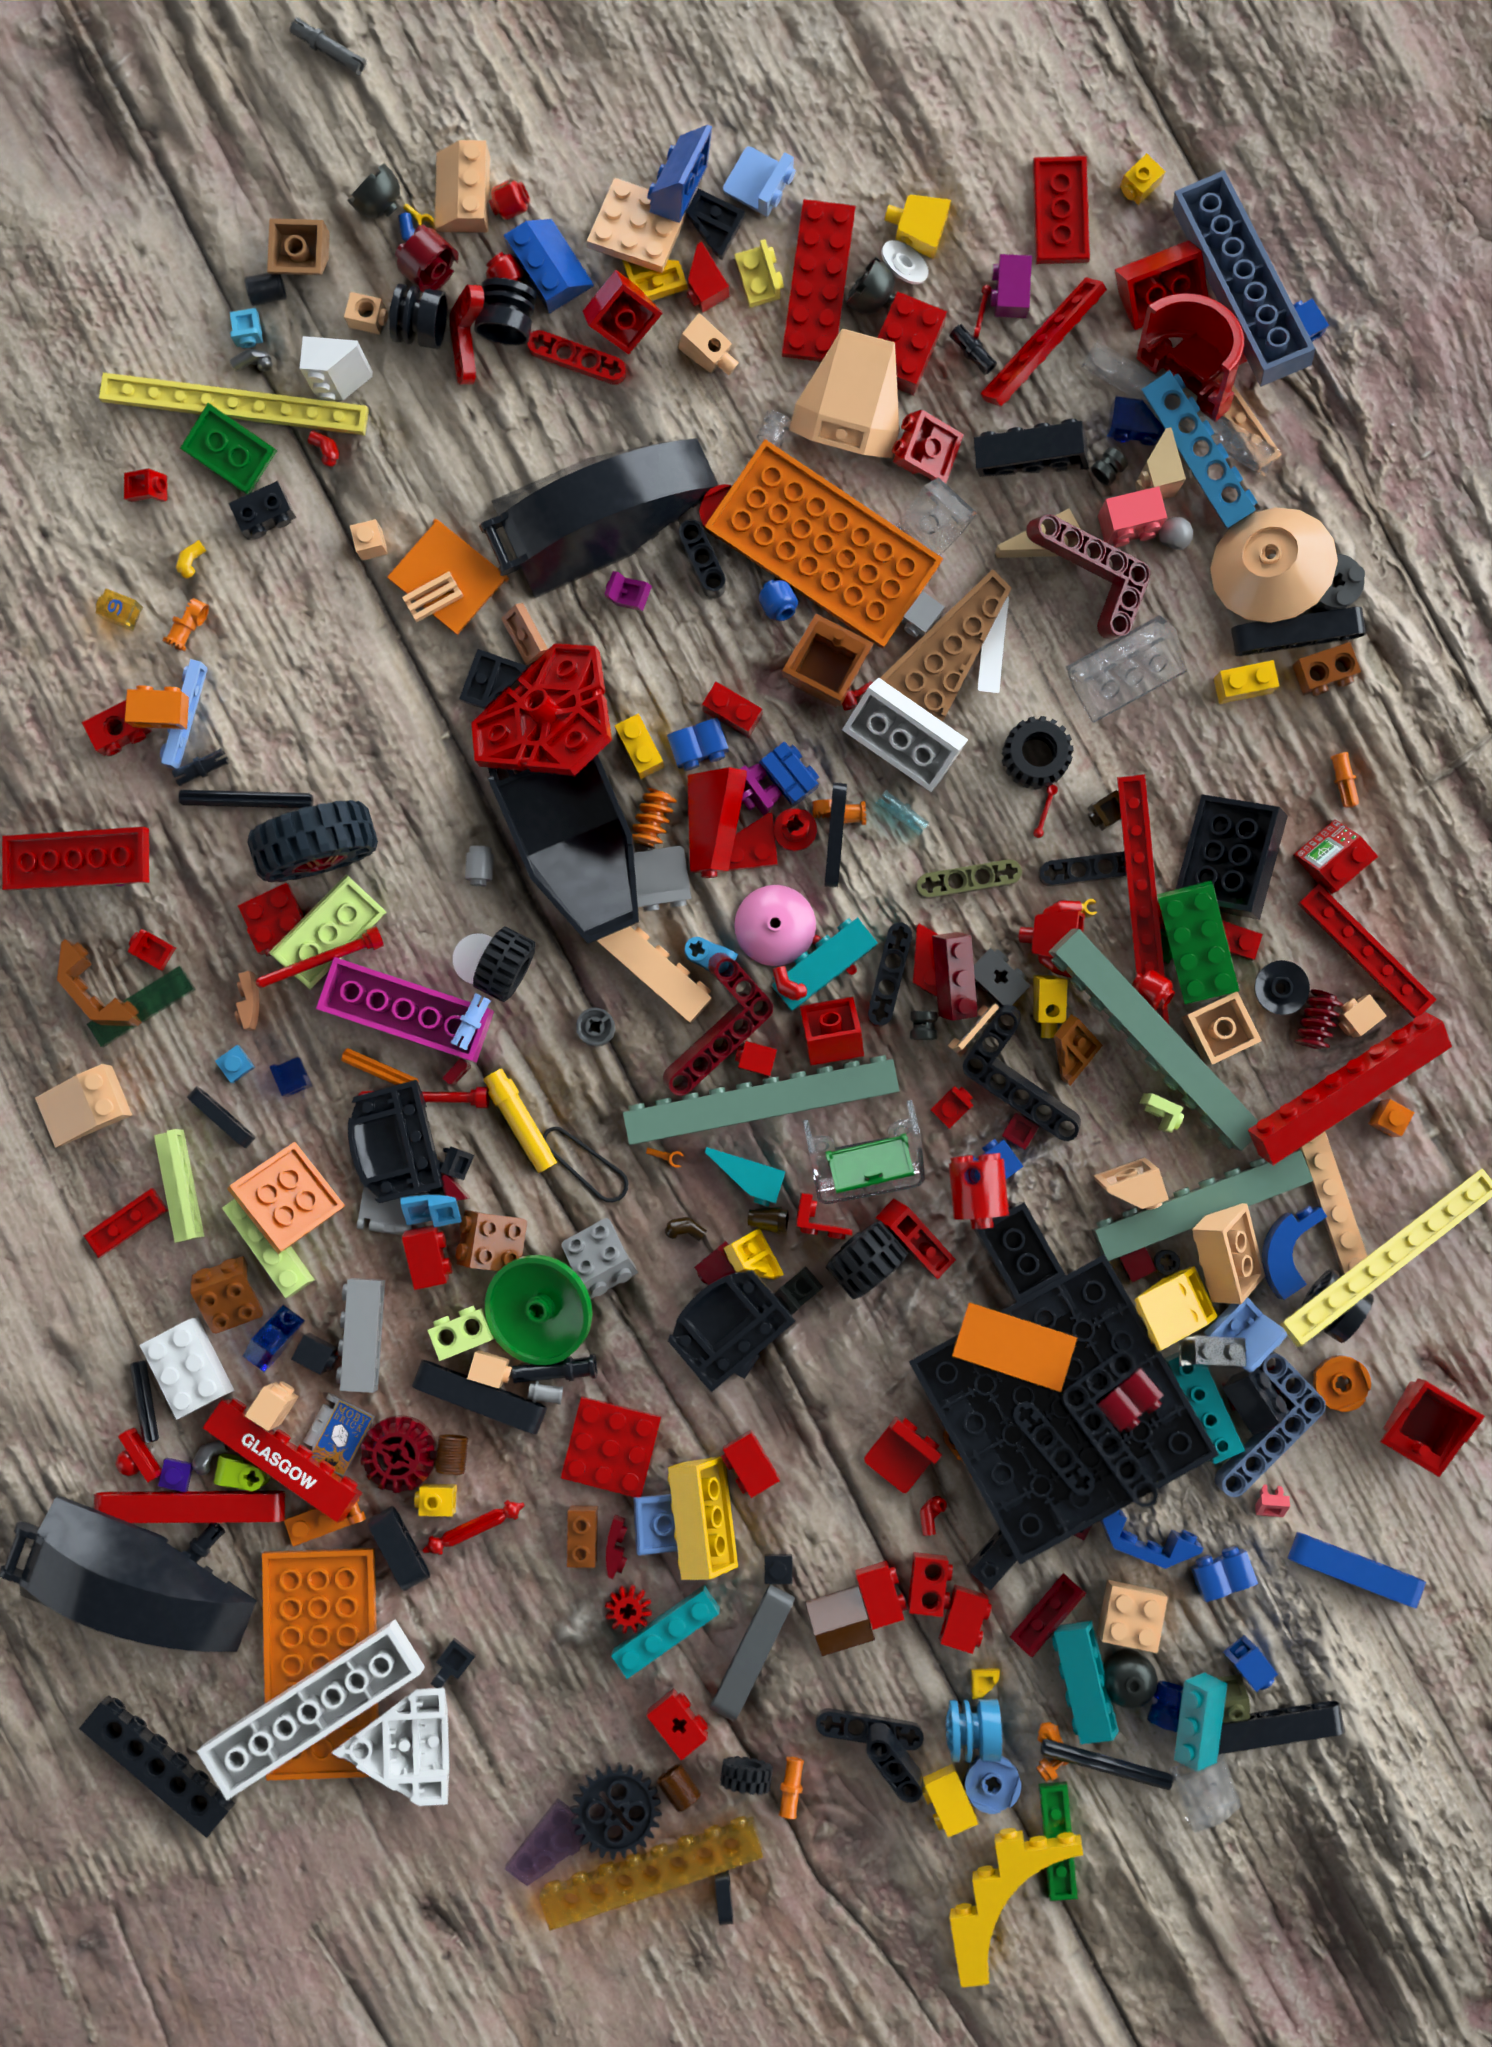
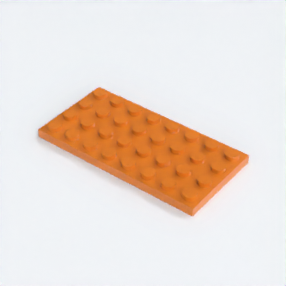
M766 439L759 446L705 525V530L779 580L789 583L792 589L882 649H884L901 624L903 616L922 593L944 559Z
M375 1548L266 1551L262 1553L264 1700L267 1703L377 1631ZM378 1702L268 1773L266 1781L370 1777L357 1769L356 1765L348 1760L334 1755L332 1751L378 1718Z

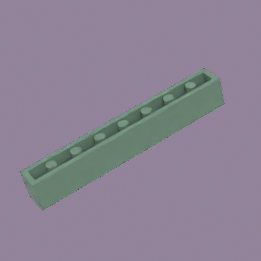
M1296 1150L1275 1165L1270 1164L1263 1158L1249 1162L1251 1167L1241 1171L1240 1167H1236L1224 1172L1225 1177L1215 1181V1178L1211 1177L1198 1182L1200 1187L1191 1191L1189 1187L1179 1189L1173 1192V1198L1161 1202L1162 1205L1158 1208L1151 1210L1145 1208L1139 1211L1137 1207L1123 1211V1217L1113 1221L1112 1217H1108L1096 1222L1097 1227L1091 1229L1101 1256L1105 1254L1108 1261L1192 1229L1206 1215L1242 1203L1251 1206L1312 1182L1313 1178L1302 1151Z

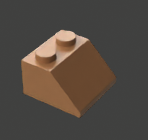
M269 218L268 274L322 275L329 259L330 232L324 221Z

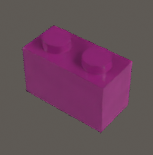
M1000 254L998 264H993L992 281H996V290L991 291L990 307H995V317L1027 318L1030 308L1031 255Z

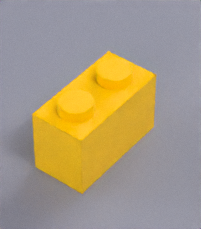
M1274 660L1222 670L1213 678L1219 704L1272 694L1279 687Z
M639 713L614 725L640 779L665 768L664 762Z
M950 1764L923 1777L925 1787L922 1788V1793L926 1803H933L937 1813L932 1815L939 1831L944 1829L949 1838L979 1824L954 1764Z

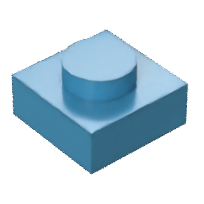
M236 1045L215 1060L230 1083L236 1082L255 1068L240 1045Z

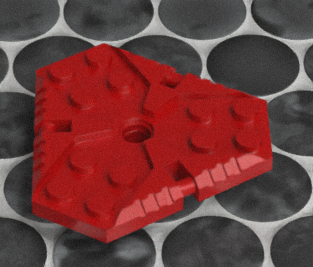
M554 643L517 679L520 685L514 691L508 687L471 722L474 760L480 767L516 769L520 771L529 768L531 772L539 771L541 773L547 772L575 776L612 741L607 700L604 697L605 686L600 651L596 646Z

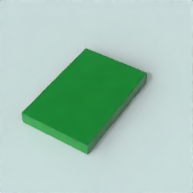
M207 403L180 447L185 453L245 494L253 491L278 451L210 403Z

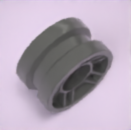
M589 1008L578 1017L576 1032L579 1038L587 1045L593 1047L603 1046L613 1038L615 1022L612 1016L605 1010ZM594 1022L601 1024L600 1032L598 1033L591 1030V1025Z

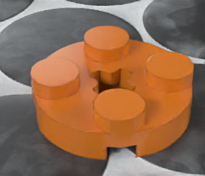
M1343 1355L1329 1357L1321 1362L1313 1372V1388L1323 1397L1326 1407L1333 1410L1350 1412L1358 1409L1366 1401L1365 1398L1371 1389V1378L1368 1370L1363 1364L1351 1357ZM1340 1376L1349 1381L1345 1385L1346 1390L1344 1391L1335 1386V1383L1338 1382L1337 1378Z

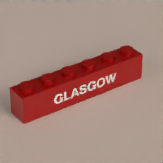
M235 1398L220 1401L203 1426L204 1430L336 1523L345 1520L363 1493L357 1489L358 1484L347 1476L343 1478L334 1473L336 1470L334 1466L324 1460L318 1462L312 1457L313 1452L303 1445L297 1447L291 1443V1437L282 1430L277 1429L274 1431L272 1429L267 1431L245 1417L247 1406Z

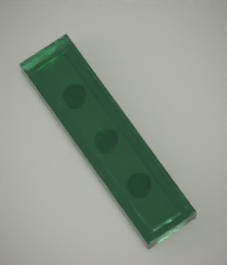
M178 966L123 1002L128 1000L139 1011L136 1016L143 1023L196 989L182 966ZM94 1021L87 1023L100 1047L107 1046L137 1027L100 1025Z

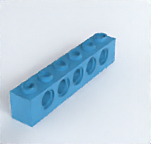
M1169 370L1144 387L1142 393L1165 429L1172 428L1179 453L1226 529H1229L1255 512L1256 509L1253 505L1258 502L1250 489L1244 491L1239 482L1243 478L1235 466L1229 467L1225 460L1229 455L1221 443L1216 445L1211 438L1215 433L1207 420L1203 422L1197 415L1200 408L1194 398L1190 397L1187 399L1183 392L1186 385L1180 375L1177 373L1173 376ZM1172 395L1177 396L1181 401L1180 406L1175 410H1169L1164 405L1167 397ZM1183 419L1193 420L1195 428L1192 432L1183 433L1180 431L1179 423ZM1196 443H1207L1209 452L1202 457L1195 455L1193 447ZM1219 465L1222 467L1223 475L1220 479L1213 480L1209 478L1207 470L1210 466ZM1226 488H1234L1237 491L1238 497L1232 503H1227L1222 499L1221 494Z

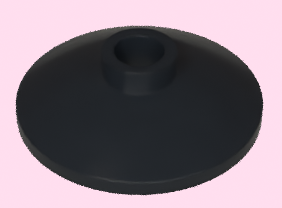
M1278 960L1267 964L1260 970L1255 980L1254 990L1258 1002L1264 1009L1273 1014L1287 1015L1298 1011L1306 1003L1310 993V983L1306 973L1300 966L1290 961ZM1278 983L1284 987V991L1281 994L1275 989Z

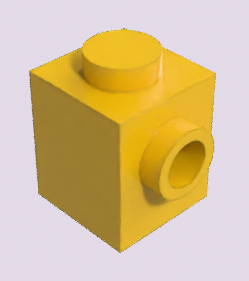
M1146 153L1124 174L1120 185L1122 193L1127 199L1133 200L1139 205L1161 184L1166 171Z
M423 1484L419 1491L415 1492L414 1506L419 1508V1516L452 1517L456 1513L457 1484Z

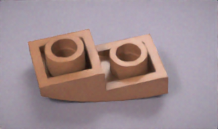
M246 971L238 974L240 981L237 982V987L240 995L245 997L246 1000L236 1003L238 1011H235V1017L240 1027L243 1026L244 1030L252 1031L256 1029L258 1022L259 990L256 985L255 973Z

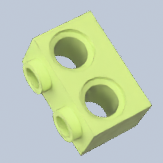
M473 1305L458 1311L460 1315L458 1318L450 1320L449 1316L433 1321L434 1327L428 1329V1333L439 1361L494 1339L488 1327L483 1308L475 1310ZM469 1319L478 1321L480 1330L477 1334H472L467 1330L466 1324ZM444 1329H448L453 1333L454 1340L452 1344H446L442 1341L441 1333Z

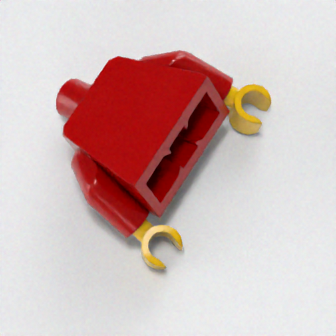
M1088 899L1081 903L1080 901L1060 900L1045 908L1042 914L1035 916L1034 927H1020L1019 942L1031 943L1032 953L1037 955L1039 963L1051 972L1072 978L1066 970L1062 972L1052 963L1051 960L1054 957L1049 951L1071 929H1080L1083 932L1085 917H1092L1097 913L1095 911H1088L1087 904L1094 905L1096 901Z

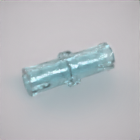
M887 789L882 796L890 801V804L882 798H879L876 802L877 805L893 815L897 823L899 821L902 822L918 836L923 832V829L917 826L915 822L924 828L929 824V821H926L910 809V804H904L889 793Z

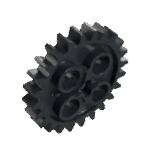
M620 1762L617 1763L615 1770H612L609 1763H607L606 1772L604 1773L596 1767V1777L593 1778L586 1774L588 1784L579 1783L578 1787L582 1793L573 1794L572 1796L578 1802V1805L570 1806V1810L578 1815L571 1818V1823L580 1824L574 1830L575 1835L584 1834L580 1840L582 1845L591 1842L589 1845L590 1853L599 1848L600 1858H603L608 1851L612 1860L615 1859L617 1852H620L623 1859H626V1850L630 1849L636 1855L637 1844L646 1848L647 1845L644 1838L646 1836L654 1838L650 1828H659L660 1826L654 1820V1817L661 1816L662 1812L654 1807L661 1804V1800L656 1797L652 1798L658 1790L656 1787L648 1788L652 1782L650 1777L641 1780L643 1776L641 1769L633 1774V1766L631 1764L623 1771ZM616 1784H623L625 1786L623 1794L617 1797L612 1796L610 1793L611 1788ZM601 1791L608 1796L616 1808H620L624 1818L633 1826L632 1830H628L615 1813L612 1814L609 1805L599 1795ZM594 1804H601L604 1807L603 1812L598 1816H591L589 1814V1810ZM641 1806L643 1808L642 1814L637 1818H631L629 1816L631 1807ZM614 1825L620 1826L622 1830L619 1836L615 1838L607 1836L610 1827Z

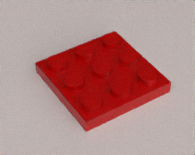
M581 1396L560 1478L631 1497H641L662 1416Z

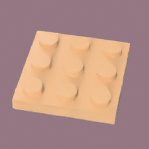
M614 178L587 239V248L662 273L686 218V211L680 223L650 212L651 200L647 199L649 189Z

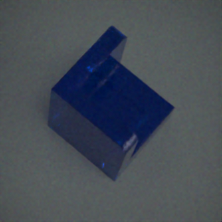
M300 1057L293 1058L280 1065L273 1064L269 1066L283 1097L292 1096L313 1086Z

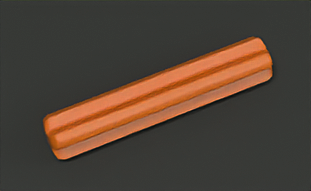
M346 1048L342 1054V1062L394 1085L417 1080L419 1083L417 1078L352 1049Z

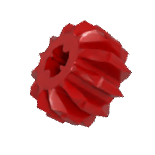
M633 1584L629 1592L626 1591L624 1585L619 1587L620 1595L612 1591L610 1598L613 1601H608L605 1604V1608L612 1610L606 1614V1619L611 1620L615 1618L616 1620L613 1622L612 1628L616 1629L621 1624L623 1625L622 1633L624 1634L627 1633L628 1626H631L634 1633L638 1632V1624L646 1627L648 1621L645 1617L652 1615V1610L645 1608L651 1605V1599L642 1600L646 1591L642 1589L638 1594L634 1593L636 1586ZM627 1603L633 1605L632 1609H636L632 1610L631 1614H626V1609L622 1610V1608L626 1607Z

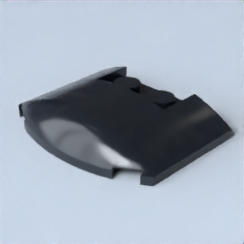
M413 1080L353 1097L352 1103L356 1104L351 1118H348L350 1154L362 1184L378 1197L375 1200L378 1203H384L443 1187L442 1172H440L441 1164L437 1158L427 1117V1105L418 1081Z
M751 1269L746 1270V1272L724 1276L700 1291L678 1316L673 1335L670 1334L668 1342L712 1393L794 1324L796 1320L754 1270Z

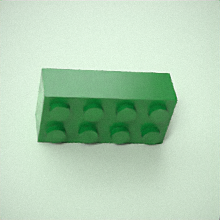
M1212 881L1157 894L1184 1004L1240 991Z

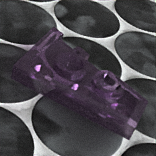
M557 1798L506 1863L505 1870L528 1886L555 1868L557 1863L569 1855L572 1856L580 1851V1848L584 1846L580 1842L584 1834L575 1835L574 1830L580 1824L571 1823V1818L578 1814L571 1812L570 1807Z

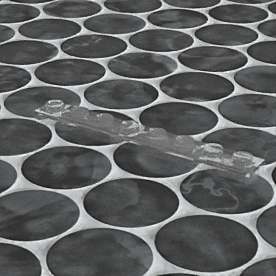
M1097 340L1083 361L1082 367L1152 409L1142 393V389L1159 377ZM1172 395L1167 397L1164 405L1169 410H1175L1180 406L1181 401L1177 396ZM1202 411L1197 412L1202 422L1207 420L1215 434L1211 438L1216 445L1221 443L1229 456L1260 475H1266L1280 450L1224 416L1214 422ZM1187 418L1183 419L1179 426L1192 432L1195 428V423Z

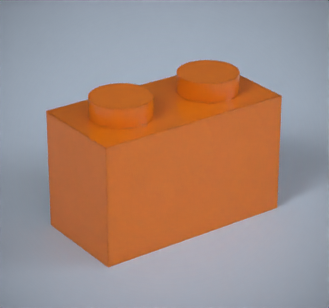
M139 685L136 686V689H127L125 722L132 727L187 730L189 697L177 687H164L163 691L153 690V687Z

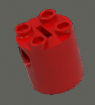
M1000 1153L978 1155V1160H974L973 1155L951 1158V1163L948 1164L954 1220L970 1219L971 1229L993 1228V1217L1009 1215L1004 1158H1001ZM975 1169L980 1172L979 1181L975 1178Z

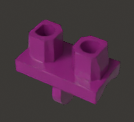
M760 763L749 768L745 765L740 768L747 771L741 805L745 804L749 811L756 806L764 816L771 811L782 793L774 784L763 790L758 782L766 778L767 774Z

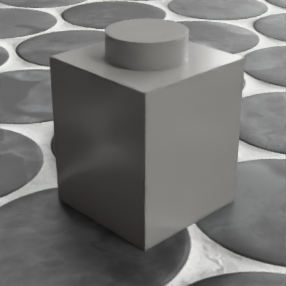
M922 591L903 616L902 624L904 625V630L913 637L919 636L922 638L940 618L944 606Z

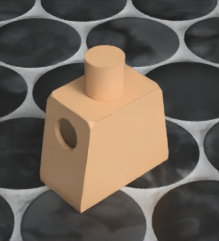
M698 313L682 333L677 348L709 373H712L718 366L729 376L739 364L728 354L731 342L705 317Z

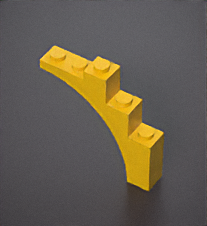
M1005 1828L1000 1830V1833L995 1834V1847L999 1868L987 1865L979 1867L977 1871H973L972 1882L976 1905L972 1906L970 1903H961L956 1905L955 1908L950 1909V1923L961 1988L989 1985L988 1952L990 1940L996 1921L1005 1904L1028 1878L1041 1869L1068 1858L1082 1856L1083 1848L1080 1835L1065 1832L1059 1834L1057 1838L1046 1839L1045 1836H1035L1030 1838L1029 1841L1024 1842L1023 1830L1016 1831L1015 1828Z

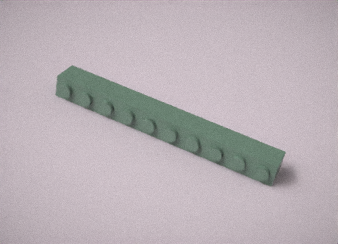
M1071 929L1049 951L1054 957L1051 960L1052 963L1060 971L1064 972L1066 970L1072 977L1070 982L1080 992L1084 990L1091 997L1089 999L1091 1005L1099 1012L1103 1010L1110 1017L1107 1020L1108 1023L1118 1032L1122 1030L1128 1036L1126 1042L1135 1051L1141 1050L1146 1056L1144 1061L1154 1071L1159 1070L1165 1076L1163 1081L1173 1091L1177 1089L1183 1095L1181 1100L1192 1111L1196 1109L1202 1115L1199 1118L1200 1121L1208 1129L1212 1130L1214 1128L1220 1135L1218 1140L1227 1149L1233 1148L1242 1151L1252 1141L1248 1129L1256 1125L1258 1120L1080 929Z
M886 1055L870 1058L871 1063L860 1065L859 1061L844 1063V1069L833 1071L832 1066L816 1069L817 1074L806 1076L805 1071L789 1074L790 1079L779 1081V1077L763 1079V1085L752 1086V1082L736 1085V1090L728 1092L725 1091V1087L709 1090V1095L699 1097L698 1092L682 1096L683 1101L672 1102L671 1098L656 1100V1106L645 1108L644 1103L628 1106L629 1111L623 1112L629 1145L897 1093L900 1090L893 1059L887 1060Z

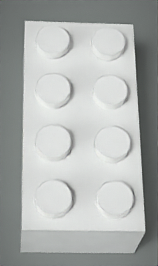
M880 678L868 687L842 729L845 733L930 792L942 780L968 741V739Z

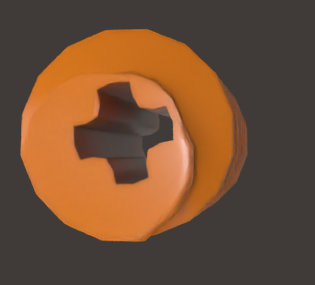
M646 788L651 793H644L642 796L647 803H641L639 809L645 814H636L635 819L641 824L632 825V829L637 833L632 834L633 842L655 849L654 844H663V841L657 835L666 834L667 832L661 827V824L670 823V820L664 814L674 812L667 805L668 803H677V800L665 792Z

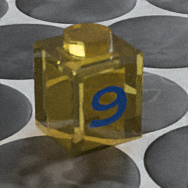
M105 588L103 595H100L97 599L95 613L105 621L134 631L143 606L135 599Z

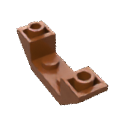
M64 939L61 942L57 981L89 1019L100 1025L139 1026L142 1023L136 1016L139 1011L128 1000L123 1002L115 997L105 1006L96 996L91 997L86 990L89 987L79 975L92 965L86 958L89 953L79 942L73 944Z

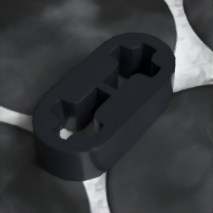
M729 1868L715 1869L719 1925L733 1924Z

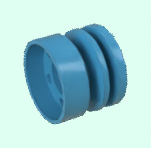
M949 1700L948 1712L945 1718V1731L951 1761L959 1762L960 1749H964L966 1762H971L973 1749L978 1748L982 1762H1000L1002 1756V1729L998 1700H979L976 1713H971L968 1700H963L962 1713H959L957 1700Z

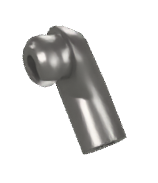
M247 349L230 359V363L236 371L243 369L249 364L258 365V369L263 372L272 368L271 357L264 351Z
M220 1440L202 1445L192 1461L193 1470L198 1475L209 1473L211 1466L209 1463L212 1457L228 1452V1446Z

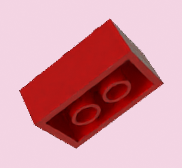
M897 291L878 338L895 342L897 389L914 396L944 327L947 311Z

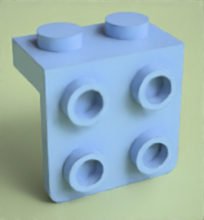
M746 147L726 180L723 192L768 217L772 208H776L779 204L786 184L789 185L795 175L796 170L793 169L794 157L784 152L778 162L752 147Z
M1248 1297L1242 1304H1230L1204 1331V1334L1211 1338L1210 1340L1222 1353L1247 1372H1253L1259 1367L1268 1355L1287 1337L1285 1330L1265 1316Z

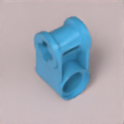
M701 937L689 939L684 949L685 956L689 961L709 972V959L714 954L725 953L733 960H736L738 956L734 951ZM699 943L702 945L701 950L704 951V954L698 953L696 957L692 956V950L689 948L690 945L696 946ZM727 961L720 964L719 973H723L728 969L729 964Z

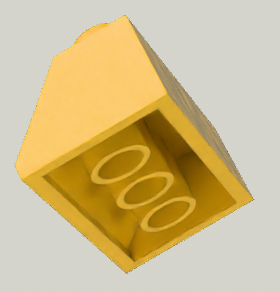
M722 1457L681 1462L668 1467V1484L672 1498L671 1511L674 1515V1537L678 1548V1568L681 1573V1580H710L737 1568L738 1561L727 1470Z

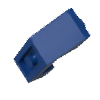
M1122 1510L1100 1521L1107 1539L1114 1549L1164 1569L1202 1554L1204 1549L1197 1541V1536L1186 1530H1182L1181 1533L1171 1530L1164 1547L1151 1540H1148L1147 1543L1137 1540L1138 1537L1135 1534L1123 1530L1127 1517Z

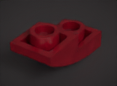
M616 1514L609 1530L606 1546V1569L610 1579H614L616 1572L622 1574L627 1561V1557L623 1556L625 1548L615 1544L616 1542L622 1543L627 1527L622 1526L625 1518Z

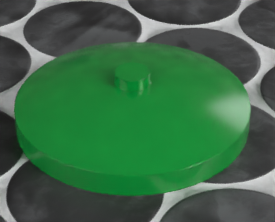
M528 1255L511 1261L493 1277L486 1292L485 1316L493 1337L508 1354L525 1363L550 1365L568 1358L583 1344L591 1327L592 1304L583 1281L569 1266L552 1257Z

